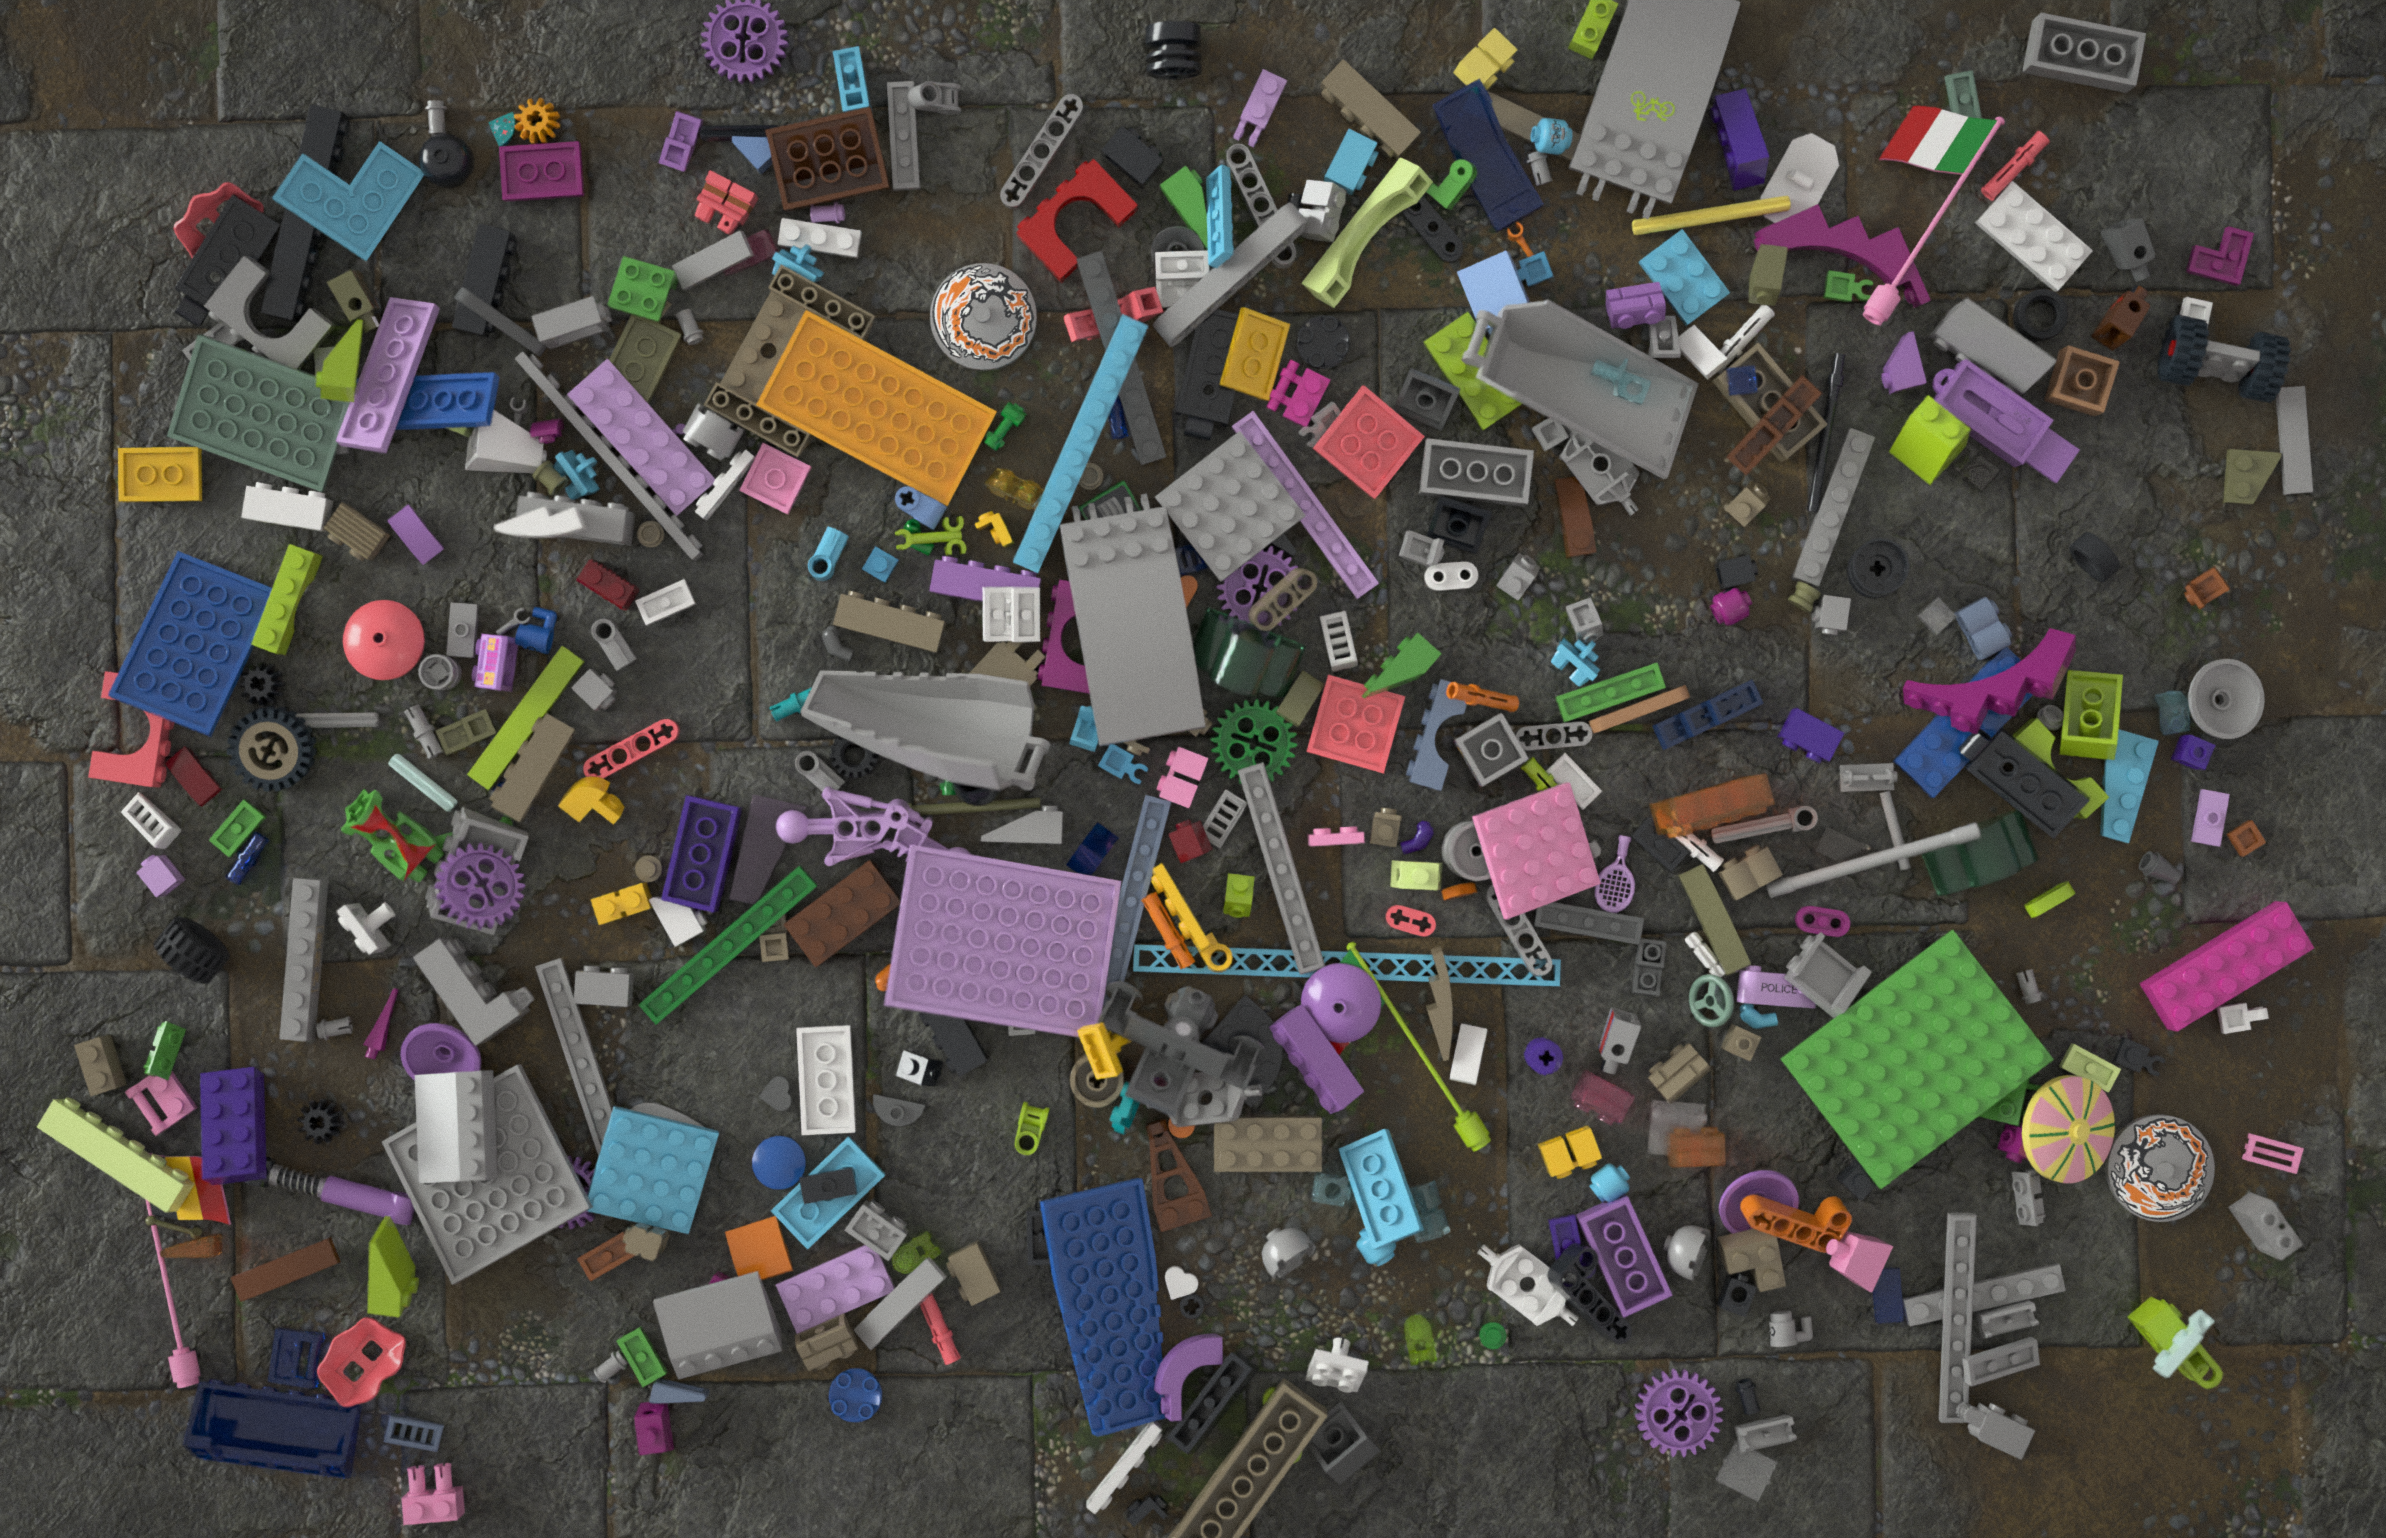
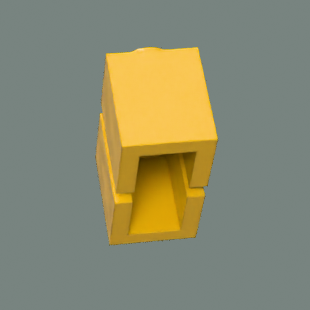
M647 882L591 899L599 925L653 908L649 901L652 895Z
M1588 1125L1565 1133L1574 1157L1572 1161L1564 1139L1561 1136L1538 1144L1551 1177L1556 1176L1557 1179L1567 1177L1572 1174L1571 1170L1575 1167L1581 1166L1582 1169H1588L1597 1165L1596 1160L1602 1159L1592 1130Z

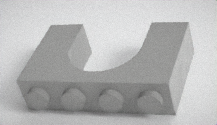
M243 256L204 305L210 310L208 315L220 324L225 322L232 328L230 332L239 340L244 341L246 339L254 345L252 350L256 354L265 358L269 357L271 360L301 370L336 325L316 308H309L287 335L281 338H271L262 334L251 320L250 303L254 295L268 279L270 272L251 256Z

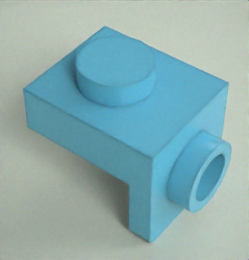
M1081 706L1069 744L1095 752L1098 736L1092 706Z

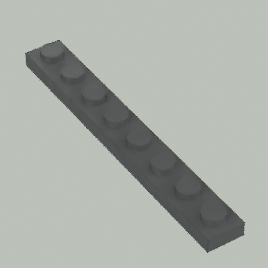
M1099 251L1076 260L1106 352L1122 313L1103 253ZM1134 357L1119 390V396L1140 463L1143 465L1165 458L1166 454L1139 367Z

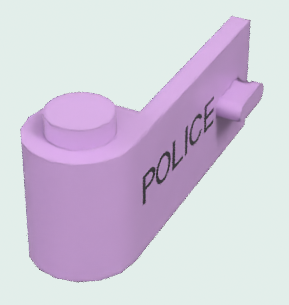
M1754 965L1739 971L1737 1002L1816 1008V1004L1784 978L1786 974L1762 972L1761 966Z

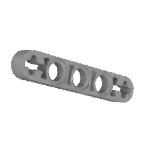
M1068 94L1059 101L1003 186L1000 197L1002 203L1007 208L1016 209L1024 203L1081 117L1083 103L1077 95ZM1074 101L1076 102L1077 111H1071L1068 114L1067 120L1071 121L1068 124L1057 115L1060 113L1064 116L1067 111L1065 104H1071ZM1061 123L1064 126L1063 134L1052 136L1049 133L1050 125ZM1038 145H1046L1049 148L1050 152L1046 158L1040 159L1035 156L1034 150ZM1031 167L1035 171L1034 178L1029 181L1022 180L1020 178L1022 168ZM1016 179L1020 185L1027 188L1025 191L1022 187L1019 188L1017 192L1018 201L1013 199L1011 202H1008L1006 193L1008 191L1012 193L1016 189L1017 185L1013 183Z

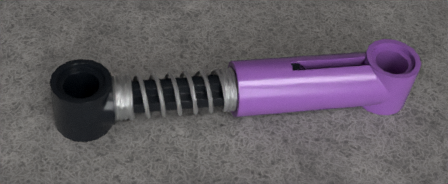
M267 1156V1179L243 1181L246 1184L257 1187H269L271 1184L277 1187L282 1185L283 1188L290 1187V1190L297 1189L298 1192L303 1190L305 1194L309 1192L312 1196L317 1194V1197H320L323 1202L380 1217L391 1216L394 1223L411 1225L415 1210L407 1193L391 1192L334 1176L316 1178V1174L309 1176V1173L305 1175L302 1174V1171L297 1173L295 1169L292 1171L288 1170V1167L284 1169L283 1166L275 1163V1159Z

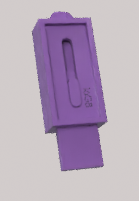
M1967 359L1957 363L1953 370L1944 369L1934 376L1932 387L1936 395L1933 399L1971 429L1970 437L2013 467L2020 466L2025 462L2052 482L2057 483L2080 451L2077 447L2049 429V426L2054 421ZM1947 377L1946 381L1941 385L1942 380Z

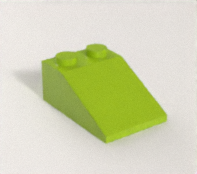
M2068 670L2059 755L2115 760L2123 675Z
M385 1216L370 1241L367 1313L400 1317L405 1307H409L412 1294L417 1293L419 1278L415 1277V1265L391 1216Z

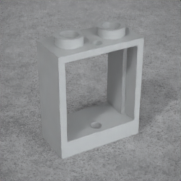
M594 296L531 316L539 341L549 349L611 330L609 322L613 321L608 306H604V303L599 302Z
M2249 1192L2228 1207L2258 1251L2283 1260L2303 1246L2272 1200ZM2281 1223L2284 1224L2283 1229H2279Z

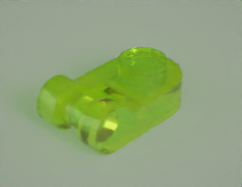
M928 1230L895 1251L892 1257V1264L897 1272L902 1274L911 1273L928 1257L933 1260L941 1254L938 1246L935 1247L931 1242L930 1238L932 1237ZM919 1245H921L924 1251L926 1252L922 1256H920L915 1249Z
M1421 1315L1409 1317L1404 1324V1334L1410 1365H1419V1362L1429 1360V1363L1437 1361L1432 1331L1428 1320ZM1425 1342L1426 1350L1416 1351L1415 1344Z

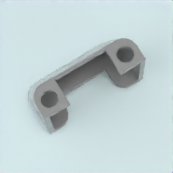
M462 807L460 811L456 810L451 822V826H454L451 836L447 835L442 850L446 852L443 861L438 860L434 875L443 871L440 868L442 862L449 863L447 860L449 854L456 856V850L459 847L466 852L468 844H471L474 850L477 849L479 843H482L484 850H487L492 844L494 853L503 849L502 857L505 859L511 855L512 859L509 864L514 865L515 860H521L529 837L528 832ZM481 864L478 866L481 872L491 873V869L487 865ZM467 867L468 870L473 871L471 867ZM455 877L457 884L461 886L468 885L465 878ZM436 878L434 885H429L425 900H428L427 908L430 910L431 918L456 924L458 916L455 914L448 918L447 916L451 909L440 908L445 899H436L437 894L442 891L435 888V884L441 881ZM477 883L475 885L476 888L481 887L483 890L485 888L484 885L479 886ZM492 888L497 896H503L504 890L502 888ZM469 900V904L473 908H482L478 900ZM488 900V904H489L490 906H494V905H493L492 903H490V901ZM463 920L460 924L456 925L467 927V921ZM494 920L492 929H489L487 924L484 923L481 930H478L477 923H473L470 929L494 935L498 923Z

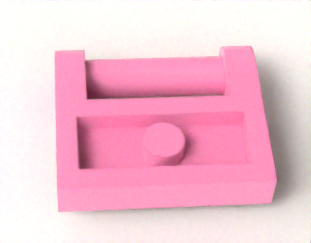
M173 1071L170 1074L169 1080L157 1076H148L125 1092L129 1099L133 1098L153 1127L151 1131L155 1136L163 1133L198 1108ZM148 1088L168 1117L166 1120L162 1121L142 1091Z

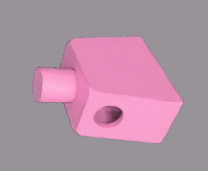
M1846 1231L1840 1241L1830 1240L1826 1251L1829 1255H1832L1829 1265L1856 1285L1869 1292H1873L1893 1246L1873 1236Z

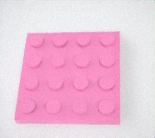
M1570 782L1559 784L1472 817L1504 919H1510L1601 884Z

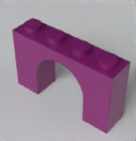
M1059 580L1058 586L1053 585L1051 601H1056L1054 612L1049 611L1047 627L1051 628L1050 638H1044L1042 653L1047 654L1045 665L1040 664L1038 680H1042V686L1090 694L1085 665H1080L1070 660L1062 647L1063 630L1067 623L1076 615L1069 581Z

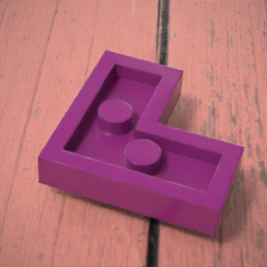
M2228 226L2224 230L2219 251L2198 245L2193 246L2186 273L2234 286L2240 285L2254 233Z

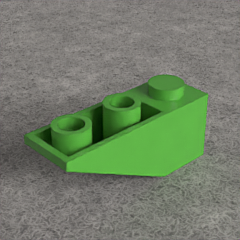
M1418 632L1411 639L1406 636L1397 647L1400 650L1397 656L1394 658L1390 655L1380 666L1384 671L1378 677L1373 674L1365 683L1364 687L1367 690L1362 697L1365 699L1419 679L1442 653Z

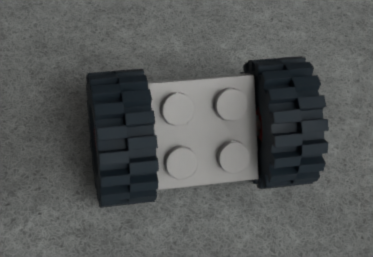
M2175 315L2173 317V320L2169 323V328L2165 331L2166 336L2162 340L2161 344L2163 345L2159 352L2160 359L2157 364L2159 366L2157 374H2159L2158 378L2161 381L2190 386L2197 376H2213L2222 378L2226 382L2238 381L2240 383L2238 386L2239 395L2243 398L2271 403L2272 400L2276 399V394H2279L2281 391L2280 386L2284 384V376L2288 372L2287 364L2290 363V357L2288 356L2291 352V347H2289L2290 340L2287 337L2259 331L2250 339V345L2242 348L2208 341L2209 330H2207L2208 323H2206V320L2183 315Z

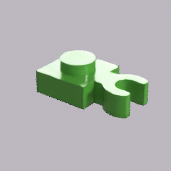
M1829 270L1826 275L1823 298L1850 302L1852 295H1855L1860 301H1868L1871 296L1864 295L1861 288L1862 286L1871 287L1873 282L1871 280H1862L1857 283L1854 282L1855 274Z

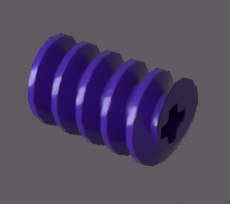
M1540 1037L1533 1039L1526 1046L1524 1059L1536 1072L1547 1075L1556 1072L1560 1068L1563 1061V1053L1554 1042ZM1544 1052H1547L1548 1057H1543V1061L1539 1059V1055H1544Z

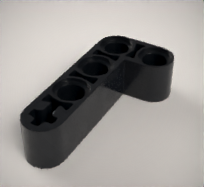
M1580 1243L1569 1245L1550 1267L1547 1275L1548 1281L1602 1337L1616 1344L1626 1343L1632 1335L1630 1324L1586 1280L1598 1264L1597 1252ZM1584 1253L1582 1261H1579L1581 1254ZM1566 1273V1274H1567L1566 1279H1565L1564 1282H1562V1278H1563L1564 1274ZM1583 1291V1296L1579 1300L1580 1293ZM1600 1308V1313H1599V1315L1596 1317V1313H1597L1598 1309Z

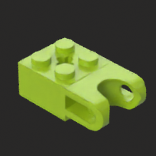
M2153 1297L2147 1299L2127 1316L2158 1355L2163 1350L2168 1351L2174 1344L2172 1340L2180 1330L2188 1328V1325H2185L2179 1319L2182 1317V1314L2173 1304L2169 1305L2165 1300L2159 1301ZM2200 1343L2193 1348L2177 1367L2185 1377L2206 1389L2217 1386L2223 1377L2220 1367ZM2210 1367L2213 1370L2211 1379L2203 1380L2202 1377L2205 1376Z

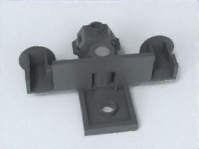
M1121 981L1111 982L1106 986L1105 991L1110 1001L1107 1000L1098 1023H1104L1106 1030L1146 1047L1125 1096L1175 1117L1195 1069L1245 1090L1256 1067L1254 1062L1264 1061L1267 1057L1265 1047L1258 1040L1249 1036H1235L1229 1041V1048L1234 1053V1056L1229 1053L1223 1054L1198 1043L1200 1034L1204 1033L1205 1030L1213 1029L1218 1014L1214 1009L1215 1003L1212 996L1191 986L1180 988L1178 992L1168 995L1164 1005V1009L1168 1013V1022L1164 1027L1136 1016L1137 1013L1130 1010V1008H1138L1143 1004V996L1136 987ZM1161 1077L1166 1081L1167 1086L1159 1087L1154 1083L1153 1079Z

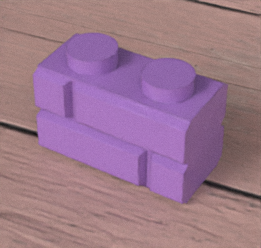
M1660 282L1606 290V310L1611 328L1627 329L1633 325L1644 323L1656 324L1659 321L1665 320L1666 303Z

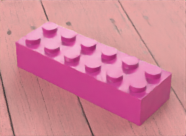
M2275 901L2141 982L2140 986L2168 1030L2177 1032L2313 950L2314 946L2287 902Z

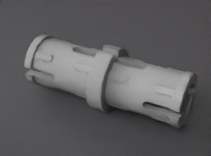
M421 705L412 706L410 711L409 709L404 711L415 731L413 735L415 739H419L427 754V758L430 760L443 754L444 750L434 734L435 728L427 721Z

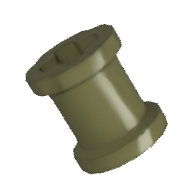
M548 460L543 462L534 471L532 478L536 481L539 480L549 489L548 493L551 496H555L565 488L569 479L566 476H561Z

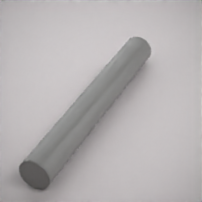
M1890 791L1881 792L1879 794L1894 847L1905 845ZM1908 858L1898 860L1900 870L1911 868Z

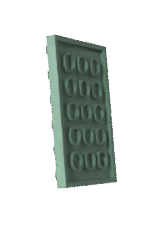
M199 334L167 437L323 492L325 491L339 447L336 439L350 402L321 399L320 388L316 387L315 375Z

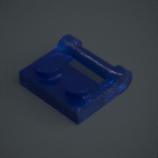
M281 1327L276 1328L268 1382L317 1388L319 1379L316 1377L321 1343H324L326 1334ZM303 1341L311 1342L305 1377L298 1376Z

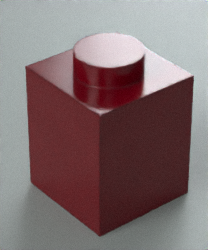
M1190 819L1175 825L1176 831L1169 833L1180 863L1213 850L1201 820L1195 823H1191Z

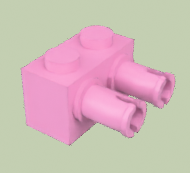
M443 1463L434 1465L436 1489H426L424 1465H419L418 1468L417 1466L408 1467L410 1491L401 1498L404 1525L455 1521L465 1513L463 1486L453 1487L451 1463H445V1466H443Z

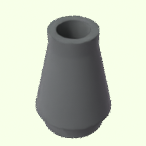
M2149 851L2145 853L2139 863V870L2143 871V875L2166 881L2173 885L2179 881L2182 874L2179 869L2175 868L2158 852L2153 853Z

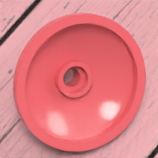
M390 600L373 601L360 607L348 620L343 634V647L350 664L364 676L376 680H393L407 674L419 662L425 645L424 630L415 613L403 604ZM378 634H382L384 637L381 643H377L375 640Z

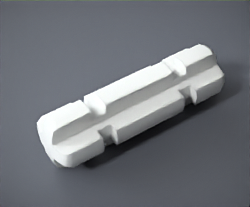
M1697 932L1689 934L1685 938L1688 946L1694 949L1693 952L1703 965L1710 969V974L1722 977L1725 972L1720 963L1717 962L1718 959L1706 943H1702L1703 939Z

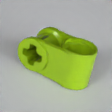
M1023 1102L1015 1138V1147L1019 1153L1030 1155L1037 1150L1050 1108L1045 1107L1041 1109L1028 1105V1102ZM1028 1114L1034 1115V1116H1038V1117H1040V1118H1035V1117H1032V1116H1028ZM1022 1136H1032L1035 1141L1032 1149L1027 1150L1021 1147L1020 1138Z

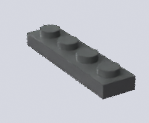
M1552 902L1536 908L1533 926L1640 945L1644 918Z

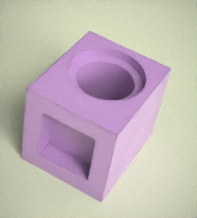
M166 855L149 856L141 863L143 867L136 872L155 897H165L186 880Z

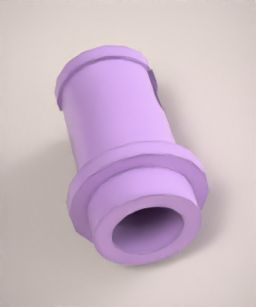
M834 202V205L811 206L810 216L812 223L835 221L837 224L840 223L841 220H845L844 205Z

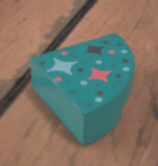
M514 112L488 122L499 147L508 145L514 135L515 125L517 124Z

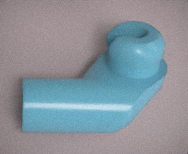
M1744 1003L1740 1006V1017L1750 1027L1758 1029L1778 1025L1775 1012L1760 1014L1754 1009L1753 1004Z

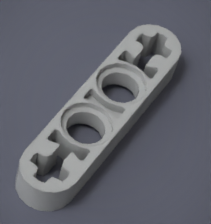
M1491 885L1486 892L1487 902L1528 971L1537 977L1546 975L1552 968V959L1525 913L1519 915L1520 921L1517 925L1507 924L1502 912L1498 910L1500 908L1498 899H1492L1494 886ZM1520 935H1531L1533 938L1531 948L1525 949L1519 945ZM1538 947L1540 952L1535 954L1539 960H1546L1545 970L1542 971L1540 968L1535 970L1533 965L1536 963L1533 955L1528 959L1525 954L1532 952Z

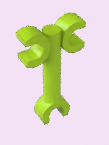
M962 516L957 517L956 527H951L949 525V518H943L942 527L945 530L943 532L911 534L908 530L900 529L895 532V535H903L906 538V543L904 545H897L896 549L905 550L912 544L948 542L944 548L947 556L952 555V545H957L960 549V555L966 553V545L962 541L961 533L964 520Z

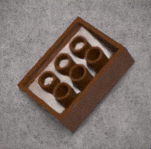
M871 107L765 130L783 208L786 212L891 189Z

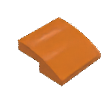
M776 1216L725 1232L738 1276L758 1271L761 1280H765L793 1271L788 1247L784 1243L779 1219Z

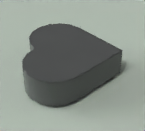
M780 1075L774 1077L759 1095V1098L778 1111L787 1110L792 1104V1096L789 1093V1080Z

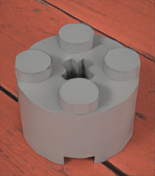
M697 403L683 429V433H685L683 439L696 447L701 444L709 448L707 453L719 460L724 459L725 456L730 458L745 429L741 426L735 429L733 427L734 422L712 410L703 411L704 406Z

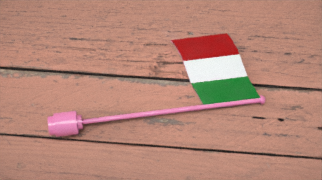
M1913 106L1880 156L1879 160L1899 161L1934 172L1959 174L1962 176L1891 285L1885 284L1884 286L1878 285L1864 306L1863 316L1871 323L1881 326L1883 321L1886 322L1900 302L1901 298L1898 295L1899 291L1896 289V286L2000 125L2005 124L2003 117H1996L1995 120L1972 118L1936 107Z

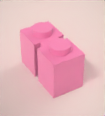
M1178 747L1177 752L1171 750L1166 765L1170 766L1167 777L1161 776L1156 789L1161 791L1159 797L1189 808L1198 786L1174 777V772L1200 781L1208 758Z

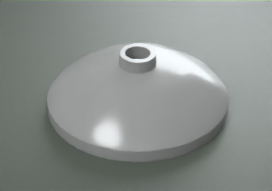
M2219 659L2206 664L2196 673L2189 688L2188 703L2194 721L2205 733L2215 738L2234 739L2247 734L2257 725L2264 709V690L2260 679L2249 666L2238 660ZM2216 696L2219 698L2218 704L2215 702Z

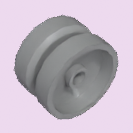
M1474 821L1460 822L1451 827L1444 836L1441 847L1442 858L1447 868L1456 876L1473 881L1489 879L1491 876ZM1474 846H1477V848L1475 849L1477 853L1474 856L1472 855L1471 850Z

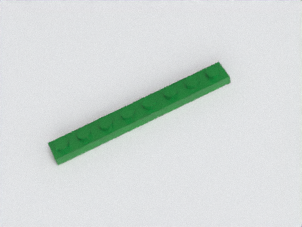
M799 865L639 1004L640 1008L657 1025L817 887L818 884Z

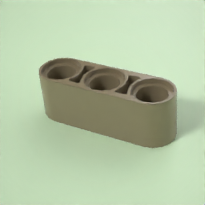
M1301 567L1289 572L1250 608L1248 613L1250 623L1263 631L1274 628L1314 592L1318 584L1315 574ZM1306 574L1308 577L1307 584L1299 588L1297 584L1298 578ZM1286 592L1288 595L1287 602L1283 605H1278L1277 599L1279 595ZM1266 610L1268 612L1267 620L1263 623H1258L1257 617L1259 613Z

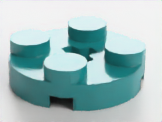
M1129 1082L1124 1083L1120 1097H1123L1120 1107H1114L1110 1118L1114 1131L1122 1135L1126 1134L1125 1127L1130 1128L1140 1105V1102L1125 1096L1130 1084Z

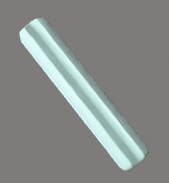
M395 754L388 763L390 767L445 811L450 812L457 805L458 801L400 754Z

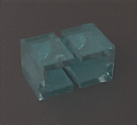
M1435 1180L1409 1187L1417 1211L1421 1209L1422 1212L1419 1217L1424 1230L1414 1234L1416 1242L1428 1241L1449 1233L1450 1229L1444 1209L1438 1210L1437 1207L1442 1202Z

